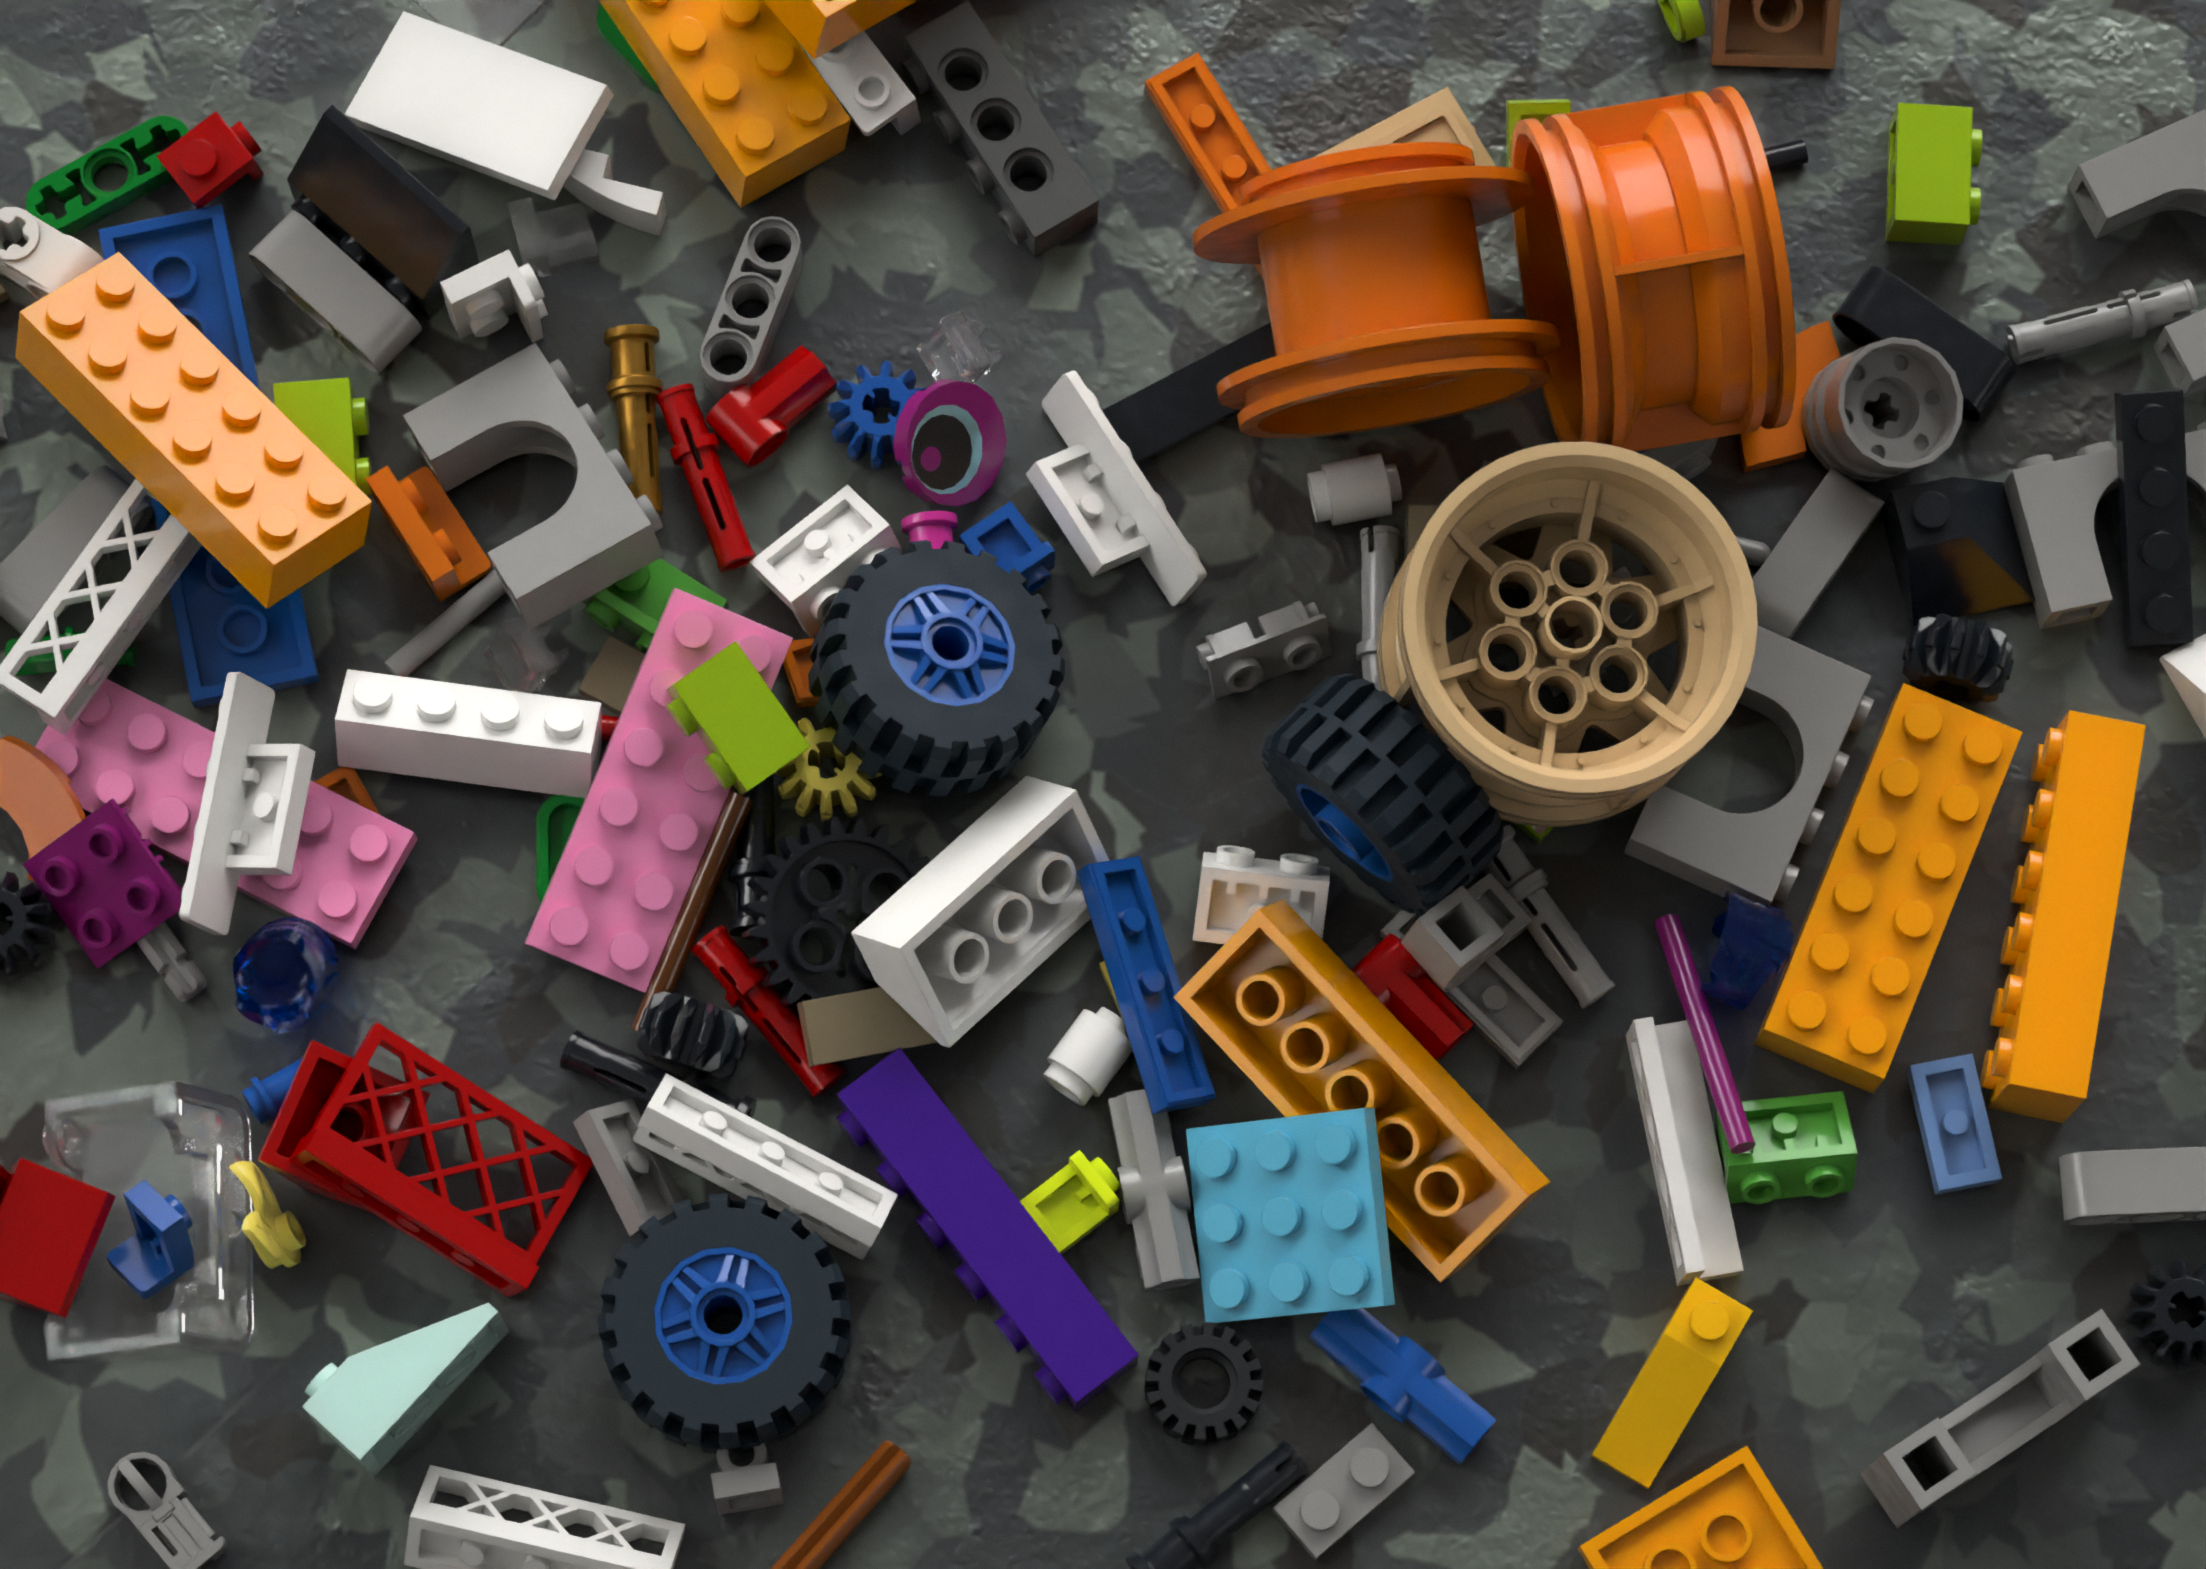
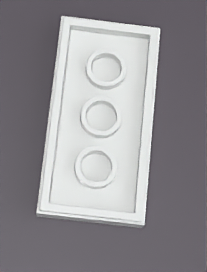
M403 11L344 115L357 127L556 200L614 94L606 84Z

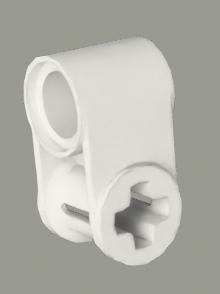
M4 207L0 209V275L27 290L38 300L104 261L97 252L85 243L70 235L59 232L28 211L18 207ZM24 237L26 244L23 247L12 244L7 250L4 249L3 243L6 240L17 243Z

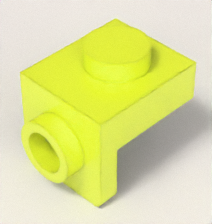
M1078 1150L1069 1157L1068 1165L1028 1194L1020 1203L1062 1255L1118 1212L1119 1199L1115 1192L1121 1188V1185L1109 1167L1099 1157L1089 1162L1085 1155Z

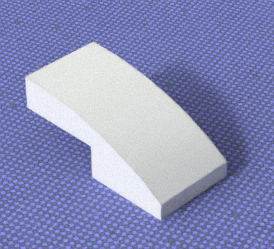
M584 149L563 187L597 212L634 229L661 236L667 214L663 192L612 180L613 173L609 155Z

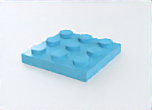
M1359 1108L1186 1129L1205 1322L1222 1323L1395 1305L1375 1108Z

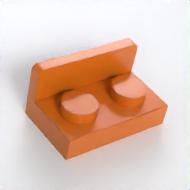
M387 465L366 478L374 501L440 602L492 570L490 560L430 468L426 466L421 467L402 480L397 481Z

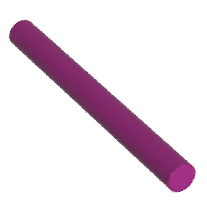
M1669 914L1662 916L1655 921V927L1730 1152L1732 1154L1747 1152L1753 1149L1756 1144L1679 915Z

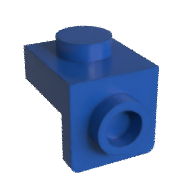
M1012 501L959 535V543L965 545L966 553L978 556L980 551L983 550L997 557L998 560L995 565L1007 573H1010L1013 568L1016 569L1028 580L1025 589L1030 595L1043 587L1052 577L1049 571L1055 566V550L1048 541L1042 543Z
M144 1179L123 1194L136 1234L107 1254V1259L110 1267L142 1299H148L198 1263L187 1231L193 1226L188 1212L175 1196L169 1194L163 1198Z

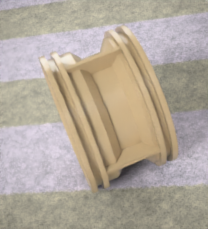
M1557 442L1522 449L1495 460L1462 482L1442 502L1430 518L1414 548L1402 564L1388 592L1379 623L1377 669L1381 691H1385L1396 699L1397 703L1406 711H1411L1422 721L1423 726L1433 735L1436 734L1448 746L1447 749L1465 765L1476 784L1481 786L1490 798V805L1497 810L1502 820L1540 827H1566L1606 819L1632 808L1665 785L1688 760L1694 757L1714 737L1731 715L1745 688L1756 650L1758 621L1754 584L1744 553L1724 517L1704 494L1671 468L1635 451L1594 442ZM1542 527L1532 557L1529 560L1521 559L1492 544L1515 532ZM1611 540L1635 555L1653 575L1629 578L1616 577L1613 573ZM1564 561L1581 563L1590 575V584L1584 588H1575L1568 585L1560 575V563ZM1506 581H1514L1523 585L1529 594V606L1516 609L1506 605L1500 598L1499 584ZM1450 602L1469 622L1470 630L1453 641L1446 643V617ZM1616 602H1623L1635 608L1639 615V627L1633 630H1625L1614 624L1610 617V605ZM1555 631L1559 639L1569 637L1573 644L1570 648L1564 647L1555 640L1552 633ZM1678 641L1677 667L1673 684L1668 692L1649 667L1647 657ZM1500 643L1510 646L1518 655V669L1512 672H1504L1495 668L1489 660L1488 648L1493 644ZM1609 664L1623 669L1629 680L1628 691L1613 693L1607 690L1600 681L1599 668ZM1543 686L1560 688L1568 698V711L1563 714L1547 712L1539 702V688ZM1490 710L1501 711L1504 715V734L1489 724L1479 713ZM1587 728H1594L1617 743L1601 750L1577 753Z

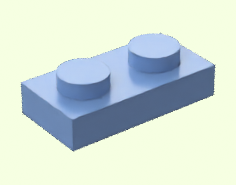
M1973 1053L1910 1065L1906 1073L1935 1195L1998 1183L2002 1179Z

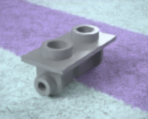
M1299 600L1292 605L1258 617L1259 625L1264 633L1261 637L1254 638L1247 622L1213 635H1206V643L1196 646V652L1203 669H1208L1215 700L1235 692L1250 690L1261 682L1293 670L1308 668L1317 661L1332 656L1325 614L1319 613L1314 602L1303 605Z

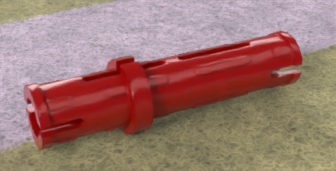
M691 383L668 388L659 393L655 399L661 408L674 444L670 449V454L674 464L682 466L697 506L698 514L718 562V570L720 572H729L747 566L756 557V554L750 545L735 498L730 490L717 454L721 449L718 436L715 433H709L695 396L694 386ZM688 426L690 428V431L693 436L692 438L694 440L695 446L699 452L700 458L703 463L702 469L700 468L698 458L696 456L695 450L693 449L692 443L686 430ZM710 486L726 525L724 530L709 492Z
M724 925L710 931L692 948L691 952L700 959L727 992L724 997L732 1009L739 1006L772 1048L797 1075L814 1099L827 1092L846 1074V1071L837 1062L809 1067L800 1018L789 1005L783 1007L780 1004L781 996L773 986L764 988L761 985L769 971L764 965L757 968L755 964H749V957L727 932Z

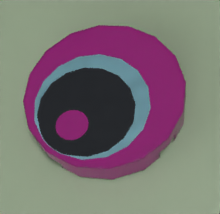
M942 379L932 382L934 384L930 385L926 390H918L907 400L896 423L893 448L895 460L902 463V469L906 477L901 476L908 490L924 502L958 507L976 501L993 485L1003 465L1007 439L1003 416L991 395L977 384Z

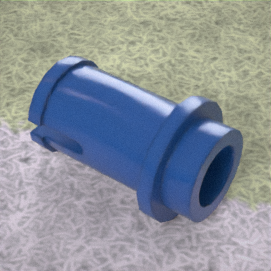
M302 1058L260 1081L256 1076L250 1079L251 1086L241 1091L259 1125L270 1119L274 1123Z

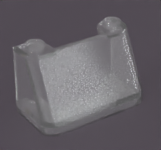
M171 1081L45 1101V1126L43 1128L42 1140L47 1154L54 1160L57 1166L64 1170L76 1172L77 1180L116 1196L78 1287V1298H74L66 1319L49 1314L45 1321L44 1337L47 1343V1361L78 1364L216 1357L243 1353L249 1347L253 1338L254 1299L253 1243L242 1230L245 1217L252 1212V1199L243 1183L229 1168L235 1162L251 1161L250 1123L247 1112L239 1099L221 1092L179 1081ZM144 1179L163 1198L172 1194L184 1206L193 1223V1226L187 1231L194 1250V1267L148 1299H142L110 1267L107 1259V1254L136 1234L123 1194Z

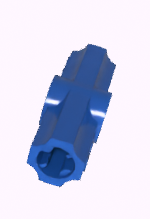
M1364 1308L1327 1312L1309 1336V1339L1316 1344L1317 1348L1322 1349L1336 1364L1343 1367L1361 1382L1359 1384L1360 1389L1374 1404L1400 1423L1407 1421L1458 1465L1470 1455L1496 1422V1419L1486 1409L1478 1405L1467 1393L1461 1391L1444 1376L1446 1374L1444 1368L1425 1349L1404 1335L1398 1338Z

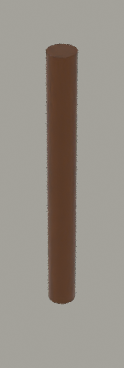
M732 791L729 792L630 1029L640 1032L639 1024L644 1009L648 1008L653 994L663 991L668 993L674 992L754 802L752 799Z

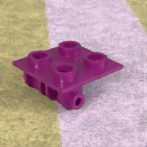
M113 798L23 863L25 869L97 969L164 921L180 912L183 886L179 887L165 867L162 868L159 864L164 860L163 856L159 854L154 857L148 847L153 844L151 839L142 840V834L128 816V813L131 812L126 806L121 809Z

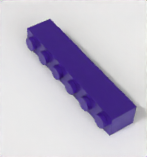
M900 1047L837 1094L839 1107L843 1112L836 1117V1120L845 1134L858 1149L866 1143L870 1145L883 1162L875 1168L883 1183L889 1190L898 1194L896 1197L898 1200L907 1193L922 1213L914 1221L923 1235L937 1251L945 1245L948 1246L961 1263V1266L954 1270L961 1284L976 1302L985 1296L989 1299L1001 1315L1000 1318L994 1321L995 1327L1016 1353H1019L1025 1347L1041 1367L1033 1375L1056 1405L1066 1399L1076 1412L1137 1365L1139 1354Z

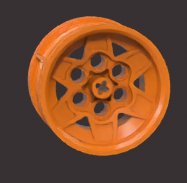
M1723 86L1713 88L1708 94L1699 90L1679 95L1546 116L1542 124L1535 118L1518 121L1512 135L1510 168L1525 171L1532 176L1535 196L1525 206L1512 212L1514 241L1526 319L1552 323L1559 329L1561 340L1559 348L1542 358L1548 363L1550 380L1541 387L1558 441L1609 444L1637 452L1752 433L1757 431L1760 426L1765 429L1784 427L1788 423L1793 410L1796 389V331L1789 264L1777 198L1766 155L1754 120L1739 92L1734 87Z

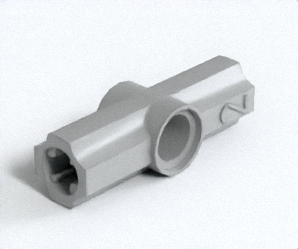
M1145 1089L1126 1092L1120 1096L1108 1099V1106L1120 1167L1116 1168L1117 1180L1121 1185L1119 1193L1126 1224H1132L1136 1245L1135 1252L1144 1291L1162 1292L1183 1288L1189 1284L1199 1282L1200 1277L1187 1213H1191L1188 1185L1181 1156L1176 1157L1169 1114L1168 1112L1152 1113Z

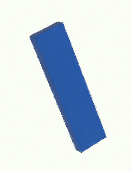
M1140 856L1087 864L1077 871V876L1152 1113L1158 1114L1205 1105L1217 1097L1191 1016L1173 998L1182 987Z

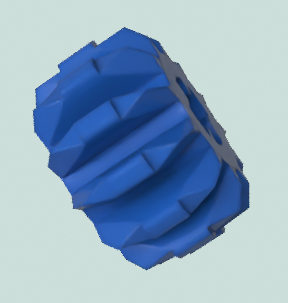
M887 360L882 362L880 366V376L872 377L870 370L865 365L860 364L856 368L859 385L840 379L837 384V393L842 400L829 403V417L838 422L832 428V438L836 443L850 442L847 455L853 462L862 458L868 451L871 452V465L873 469L879 470L884 464L883 455L892 454L894 461L899 466H902L901 462L895 460L893 448L896 423L907 400L918 390H926L927 388L920 387L914 389L916 373L912 369L903 372L897 379L893 378L892 363ZM886 407L890 409L888 423L879 424L874 422L876 408Z

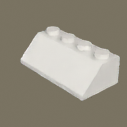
M1025 776L856 927L851 934L875 982L940 1045L950 1048L1091 919L1077 871L1087 864L1109 861V858L1076 789Z

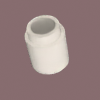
M1381 453L1321 464V471L1307 473L1309 496L1316 523L1331 520L1332 525L1336 526L1392 515V502L1402 500L1397 466L1395 463L1385 465Z
M1101 1007L1096 1014L1083 1009L1048 1056L1047 1061L1051 1065L1043 1074L1044 1079L1061 1094L1081 1106H1085L1092 1095L1099 1097L1133 1051L1130 1040L1127 1037L1128 1034L1123 1019L1105 1007Z

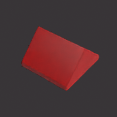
M311 1040L257 1160L306 1191L368 1211L289 1161L301 1138L309 1133L352 1060L351 1057ZM369 1066L375 1090L406 1083ZM359 1079L350 1095L363 1093ZM421 1090L426 1105L430 1093ZM409 1092L377 1099L386 1135L416 1128L417 1123ZM365 1102L343 1106L330 1127L352 1142L374 1138ZM411 1138L389 1143L395 1169H398ZM376 1146L365 1149L379 1158Z
M20 1158L12 1166L0 1196V1299L66 1319L116 1196L62 1173Z

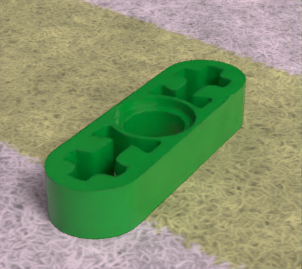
M167 115L153 117L38 180L27 193L26 210L59 232L72 236L174 180L156 157L161 152L155 153L157 151L155 140L165 136L169 142H176L188 133L189 129L181 120ZM137 149L140 159L144 161L148 171L143 175H140L133 157L129 154ZM117 163L128 170L126 183L120 189L112 192L98 189L94 185V176L97 170L105 164ZM79 180H82L88 196L93 201L85 206L81 195H79L74 185ZM56 196L61 203L66 202L64 206L67 214L63 218L56 219L51 212L46 213L48 207L45 201L50 197Z

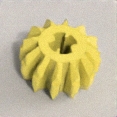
M802 718L798 721V728L811 747L774 772L781 777H787L778 786L781 798L790 799L799 796L796 804V813L802 817L809 814L815 804L820 805V815L823 823L825 820L833 817L832 806L839 804L848 817L851 818L857 815L858 810L853 795L864 800H873L876 796V788L867 780L873 778L858 769L862 761L851 752L849 755L843 756L831 742L836 734L833 726L823 727V729L815 731L812 723L807 718ZM827 757L835 758V777L821 778L819 768L822 766L821 759ZM878 772L875 778L881 776L882 774Z

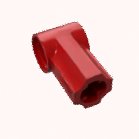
M801 345L752 386L742 384L727 393L710 410L706 417V422L748 468H752L769 458L784 443L789 435V429L837 390V383L821 360L812 351L807 350Z
M1390 933L1364 956L1351 971L1438 1062L1461 1041L1474 1024L1427 977V972L1401 944L1402 940Z

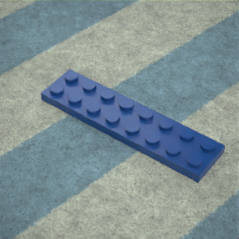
M222 204L98 229L104 260L120 252L261 391L226 215ZM151 497L157 530H160L171 513L160 502ZM202 545L169 590L190 699L194 708L220 703L229 672H242L267 685L274 691L320 682L301 587L266 609Z

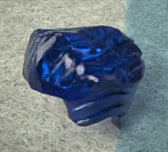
M1726 891L1724 901L1727 903V911L1715 918L1712 927V933L1719 938V942L1710 965L1711 983H1701L1700 990L1722 1004L1744 1011L1787 965L1793 953L1794 933H1792L1791 921L1787 920L1786 914L1781 909L1769 905L1765 907L1762 903H1753L1751 899L1731 891Z
M281 917L262 926L239 949L233 959V977L236 989L235 1006L237 1010L249 1020L261 1026L272 1028L276 1033L300 1029L314 1019L316 1013L324 1008L327 998L332 995L338 978L336 969L339 958L335 956L336 948L327 933L312 921L298 917Z

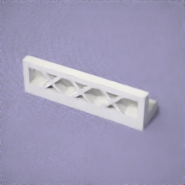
M136 478L0 664V687L36 709L44 723L63 735H66L202 546L172 514L160 530L134 535L131 519L132 513L146 494L157 500ZM124 526L126 537L114 539ZM148 545L139 558L137 547ZM128 549L132 569L124 580L97 586L94 566L101 556L106 553ZM87 577L89 588L77 590ZM111 597L101 610L100 599ZM91 601L94 621L88 630L82 634L60 638L57 617L66 605ZM49 629L51 640L40 642ZM74 648L64 661L62 650ZM54 653L57 672L41 694L14 677L28 657Z
M1653 1017L1633 1020L1626 1034V1040L1677 1286L1691 1284L1695 1278L1708 1281L1741 1275L1744 1269L1726 1191L1725 1178L1702 1068L1687 1020L1656 1026L1654 1025Z
M667 1073L647 1105L637 1125L639 1127L632 1141L745 1200L749 1195L767 1200L768 1207L779 1212L786 1208L800 1217L802 1225L811 1233L817 1232L822 1240L862 1261L869 1248L873 1245L898 1195Z
M430 1465L410 1515L404 1565L420 1569H673L683 1541L685 1524ZM437 1491L463 1496L470 1504L453 1508L433 1503ZM512 1508L529 1512L534 1519L517 1523L505 1520L500 1512ZM579 1523L592 1526L598 1534L582 1538L569 1535L564 1527ZM643 1538L665 1543L662 1555L659 1556L634 1550L628 1542Z

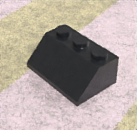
M332 104L323 113L287 178L295 201L291 208L304 216L317 229L320 230L324 226L340 241L336 246L363 270L369 266L385 281L381 286L407 308L408 311L415 307L430 320L446 304L440 282L479 264L470 226Z

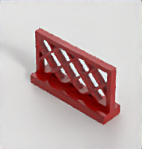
M378 1022L371 1026L309 1133L301 1138L289 1158V1161L507 1298L527 1290L539 1269V1266L536 1265L593 1165L591 1158ZM378 1045L400 1058L406 1083L375 1090L368 1062ZM416 1069L430 1078L418 1080ZM359 1079L363 1093L350 1095ZM441 1084L455 1093L461 1118L430 1125L421 1088ZM409 1092L418 1128L386 1135L377 1099ZM365 1102L374 1138L352 1142L330 1128L343 1106ZM471 1104L484 1112L473 1115ZM497 1119L508 1126L515 1152L485 1159L476 1123ZM463 1126L472 1162L441 1169L432 1133ZM420 1136L429 1173L408 1177L395 1169L389 1143ZM525 1138L539 1147L528 1149ZM376 1146L379 1158L365 1149ZM550 1153L572 1167L560 1189L539 1194L530 1157ZM518 1161L527 1197L496 1204L487 1168ZM475 1171L484 1207L463 1212L450 1203L444 1178ZM431 1181L434 1193L420 1185V1183ZM554 1199L547 1213L544 1214L541 1202ZM529 1205L536 1232L526 1250L505 1238L498 1212ZM486 1215L489 1227L474 1218Z

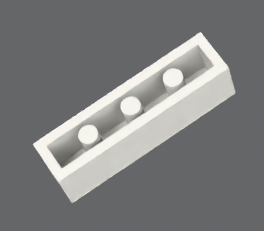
M347 669L335 716L338 766L584 799L598 769L602 750L600 702Z

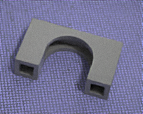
M2206 109L2086 161L2077 167L2068 188L2095 239L2162 211L2183 210L2206 217ZM2205 308L2165 326L2153 345L2174 388L2183 389L2184 399L2206 389Z
M536 342L403 415L417 449L445 492L508 458L522 454L542 453L564 459L578 470L577 480L570 497L554 515L487 552L501 585L529 630L663 557L655 535L656 531L663 528V524L654 506L645 494L637 499L634 498L627 487L634 482V479L624 459L616 448L608 453L604 451L598 440L604 438L605 433L594 412L587 403L579 408L576 407L570 395L577 391L564 365L559 359L548 363Z
M2205 421L2197 426L2198 431L2185 433L2188 504L2198 515L2206 533ZM2105 441L2085 446L2076 452L2077 456L2054 461L2053 456L2050 454L2024 459L2016 464V469L2011 471L2004 483L2035 598L2033 605L2040 630L2101 617L2113 600L2094 532V516L2097 504L2104 497L2118 490L2117 448H2114L2113 442Z
M1758 626L1756 650L1751 672L1737 703L1765 715L1781 729L1788 739L1795 760V779L1791 791L1782 800L1767 809L1754 813L1737 814L1718 810L1663 785L1648 797L1624 853L1761 915H1765L1773 898L1785 903L1800 870L1799 867L1789 863L1798 842L1810 846L1825 811L1814 807L1821 789L1825 786L1835 790L1850 755L1839 751L1848 730L1857 734L1860 733L1873 705L1874 699L1863 695L1871 675Z
M2100 1309L2047 1344L2032 1358L1941 1419L1937 1417L1883 1453L1863 1470L1860 1475L1898 1529L2114 1385L2138 1367L2140 1363L2103 1309Z

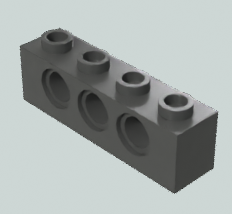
M968 0L904 36L905 61L901 62V68L907 81L918 95L927 92L938 110L933 112V117L940 132L950 145L959 141L970 158L965 165L973 183L983 195L990 191L1003 209L998 213L1001 225L1015 245L1024 242L1032 256L1036 258L1098 222L1099 200ZM968 74L975 77L979 84L971 90L959 91L952 88L948 81L956 75ZM990 124H1002L1009 128L1012 133L1004 140L991 141L984 138L980 131ZM1030 173L1039 176L1045 183L1035 191H1023L1018 189L1012 182L1016 177Z

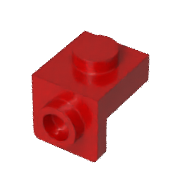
M217 111L156 156L197 209L204 207L248 173L253 181H256L264 174L253 158L262 151L260 146L240 121L229 128Z

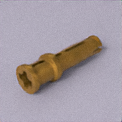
M644 324L615 326L605 330L603 333L604 344L610 347L612 380L607 383L606 389L610 400L616 404L619 453L634 479V482L627 487L635 499L645 494L658 515L661 516L663 514L659 478L660 466L655 397L663 391V381L656 378L654 344L660 340V330L657 327Z

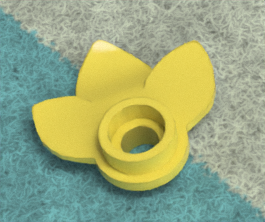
M239 1161L231 1164L229 1168L243 1183L253 1202L254 1211L245 1217L242 1230L253 1243L261 1260L270 1269H274L282 1264L287 1268L301 1262L300 1248L306 1245V1238L297 1218L290 1211L281 1212L271 1186L256 1164L251 1161Z

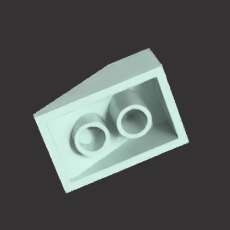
M490 1303L483 1304L349 1356L339 1367L333 1363L328 1364L307 1386L305 1393L310 1398L302 1408L320 1428L375 1477L506 1336L509 1330L499 1312Z

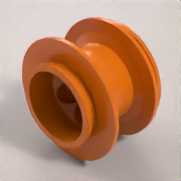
M1450 142L1396 143L1346 150L1291 163L1265 172L1244 183L1239 190L1240 207L1206 221L1192 234L1194 253L1200 258L1220 263L1261 264L1276 356L1235 371L1224 377L1216 386L1218 401L1222 406L1241 410L1237 418L1239 430L1245 435L1260 438H1309L1405 426L1454 416L1509 401L1542 387L1550 380L1548 363L1542 358L1559 348L1561 344L1559 329L1552 323L1544 321L1491 319L1476 230L1477 226L1502 218L1529 203L1535 196L1533 178L1527 172L1519 169L1475 165L1473 151L1468 146Z

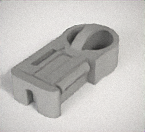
M148 1452L130 1453L121 1458L111 1469L107 1483L108 1495L114 1506L131 1520L170 1569H202L201 1567L209 1560L215 1561L226 1552L228 1548L226 1539L223 1536H220L215 1541L212 1539L216 1533L186 1498L189 1494L178 1482L172 1468L160 1457ZM147 1462V1464L156 1466L164 1473L167 1487L162 1499L150 1487L134 1465ZM123 1475L150 1506L148 1510L138 1511L132 1509L124 1502L120 1490V1482Z

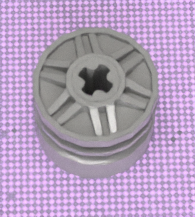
M1891 337L1868 344L1855 350L1853 353L1837 358L1816 374L1803 398L1801 425L1809 449L1825 469L1830 471L1833 467L1854 482L1872 484L1931 463L1952 445L1962 424L1963 394L1956 372L1938 351L1918 340ZM1866 405H1870L1869 413L1864 412ZM1873 418L1878 419L1876 426H1872Z

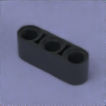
M1871 266L1866 270L1832 315V320L1836 327L1861 348L1887 338L1898 337L1918 340L1938 351L1956 372L1963 394L1962 418L1969 421L1978 422L1982 419L2016 373L2014 362L2001 349L1899 277L1878 266Z

